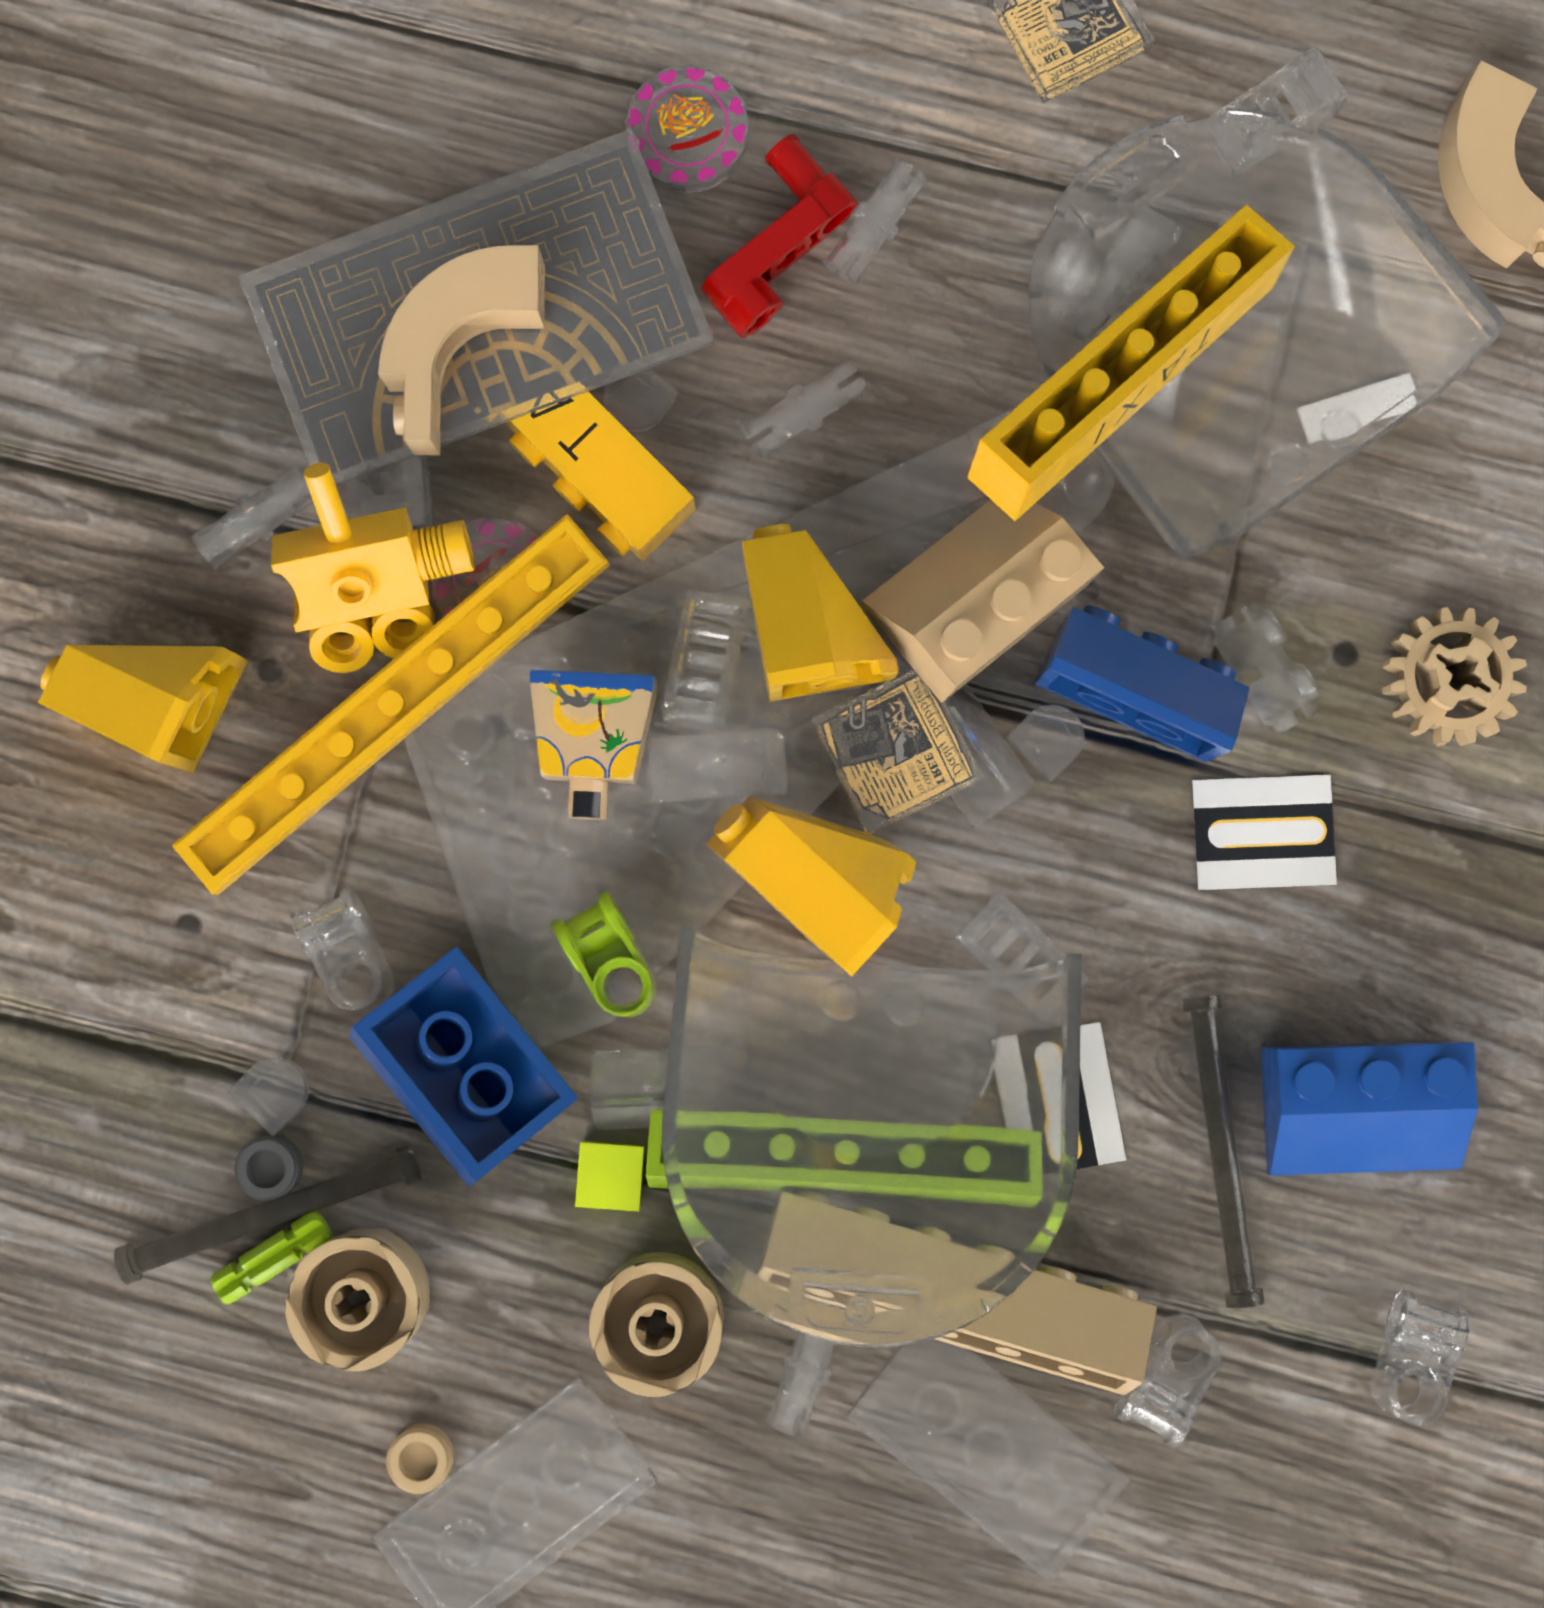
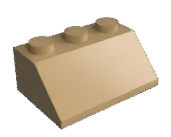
M990 499L862 600L860 605L939 701L943 703L1082 591L1104 569V566L1063 517L1035 503L1021 517L1014 521Z

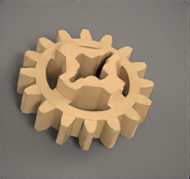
M1445 607L1433 612L1432 624L1423 616L1410 622L1409 627L1413 637L1401 634L1392 640L1391 644L1401 653V656L1383 661L1382 668L1396 674V681L1383 687L1382 691L1385 695H1399L1402 703L1397 705L1391 714L1394 718L1408 714L1414 718L1409 732L1414 737L1431 728L1433 729V745L1441 746L1450 742L1453 734H1455L1458 744L1465 746L1476 742V730L1485 738L1500 732L1495 717L1506 720L1516 716L1518 713L1517 709L1507 700L1509 697L1526 693L1527 686L1521 682L1514 681L1513 672L1526 667L1527 663L1525 659H1510L1507 651L1518 641L1514 635L1501 640L1494 635L1498 627V619L1492 617L1477 625L1475 624V609L1468 607L1460 611L1454 621L1449 608ZM1444 636L1462 638L1460 644L1454 646L1453 649H1447L1440 643L1435 646L1430 643L1433 639ZM1488 662H1489L1490 667H1491L1492 678H1491V675H1490ZM1453 665L1459 669L1455 679L1462 685L1455 689L1449 685L1452 674L1446 669ZM1415 674L1418 676L1422 695H1420L1417 689ZM1456 704H1460L1467 710L1474 708L1478 711L1468 718L1445 716L1449 710L1454 709Z

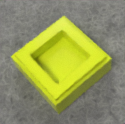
M582 1140L579 1147L575 1207L639 1212L641 1207L645 1145Z

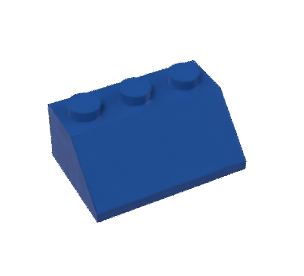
M1086 605L1083 611L1073 607L1067 613L1034 685L1205 763L1232 751L1237 740L1250 688L1234 680L1237 674L1235 670L1212 659L1201 658L1198 664L1176 654L1179 646L1161 635L1145 631L1139 637L1118 627L1121 620L1104 609Z
M457 946L351 1028L350 1040L469 1188L579 1099Z
M1434 1040L1261 1046L1268 1175L1462 1169L1478 1111L1475 1044L1473 1042Z

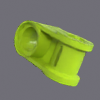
M607 889L598 894L597 903L566 921L558 917L550 922L567 957L575 969L581 973L596 1002L603 1010L616 1016L633 1017L642 1014L652 1005L657 987L654 975L634 942L636 939L626 919ZM605 923L604 926L581 939L583 935ZM623 969H632L640 976L642 992L633 1004L619 1006L610 998L608 992L609 982L616 972Z

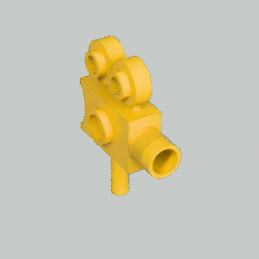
M327 463L312 464L304 470L303 474L321 525L272 535L271 567L274 573L282 575L290 583L295 592L293 626L296 633L310 630L309 650L313 660L320 667L328 671L349 673L359 670L370 661L373 656L374 645L384 655L395 658L436 624L435 613L429 604L428 580L475 571L473 551L464 520L413 530L406 507L347 519L330 466ZM399 619H409L410 621H408V622H398V621H396V620H399ZM345 632V633H349V634H347V635H337V634H335V633Z

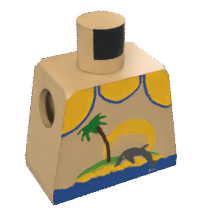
M530 670L529 680L541 776L546 780L570 781L568 818L607 820L608 783H637L657 697L658 683L655 676Z

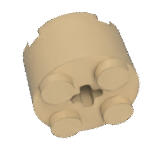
M358 1228L343 1232L311 1251L299 1263L290 1284L288 1298H286L285 1316L289 1331L298 1347L309 1358L322 1365L327 1364L345 1369L344 1371L358 1372L377 1367L391 1359L420 1328L430 1308L428 1275L416 1251L393 1232L384 1228ZM354 1290H366L371 1300L365 1306L360 1304L352 1307L347 1297Z
M668 1252L645 1253L631 1257L620 1265L604 1283L594 1302L589 1320V1338L593 1351L609 1378L628 1392L646 1397H663L676 1393V1391L689 1386L702 1377L709 1370L717 1356L722 1336L723 1305L717 1285L699 1265L678 1254ZM654 1309L662 1310L667 1313L666 1322L675 1326V1328L664 1327L661 1336H654L648 1333L650 1328L649 1322L640 1318V1316L651 1317Z

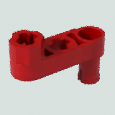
M795 133L784 137L774 145L766 155L765 162L775 170L799 199L797 204L718 266L701 286L703 294L741 339L755 334L763 328L782 308L784 302L769 286V283L842 225L853 214L859 204L834 173L826 174L799 142V138Z

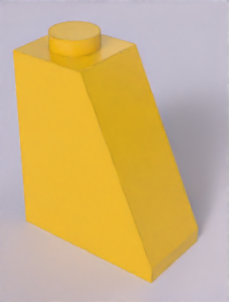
M789 524L771 525L754 530L752 532L754 539L742 541L743 559L769 702L896 679L899 671L895 656L806 530L792 532Z
M66 645L61 656L57 655L52 658L43 672L40 687L44 691L38 703L150 759L194 773L248 660L224 647Z
M751 796L742 804L730 807L714 826L715 834L707 841L706 845L810 942L850 976H853L897 928L903 908L894 901L900 882L905 884L911 881L917 862L908 853L888 840Z

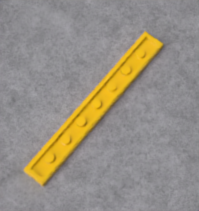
M566 514L171 846L212 895H219L610 566L608 560L572 518Z

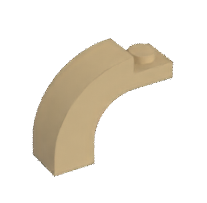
M1481 60L1461 85L1447 113L1441 131L1438 149V169L1443 195L1459 228L1491 260L1507 269L1526 251L1533 255V260L1539 266L1544 268V201L1537 197L1525 184L1515 159L1517 130L1538 88Z
M538 245L494 246L460 255L444 263L423 278L410 291L396 310L383 340L378 375L389 392H404V395H396L394 398V429L396 435H404V441L414 455H440L442 379L450 359L463 344L481 333L496 329H544L545 264Z

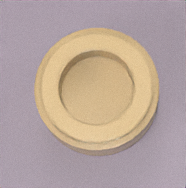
M425 1423L414 1424L402 1430L391 1443L386 1456L387 1471L392 1481L400 1489L413 1494L428 1493L439 1487L448 1476L454 1462V1450L449 1437L440 1428Z

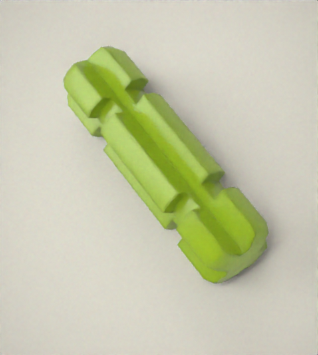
M312 1211L291 1224V1230L287 1228L282 1229L240 1256V1263L234 1261L213 1273L210 1282L219 1299L224 1304H231L252 1291L251 1285L256 1287L262 1285L303 1259V1252L306 1251L309 1254L333 1237L332 1232L324 1217L318 1211Z

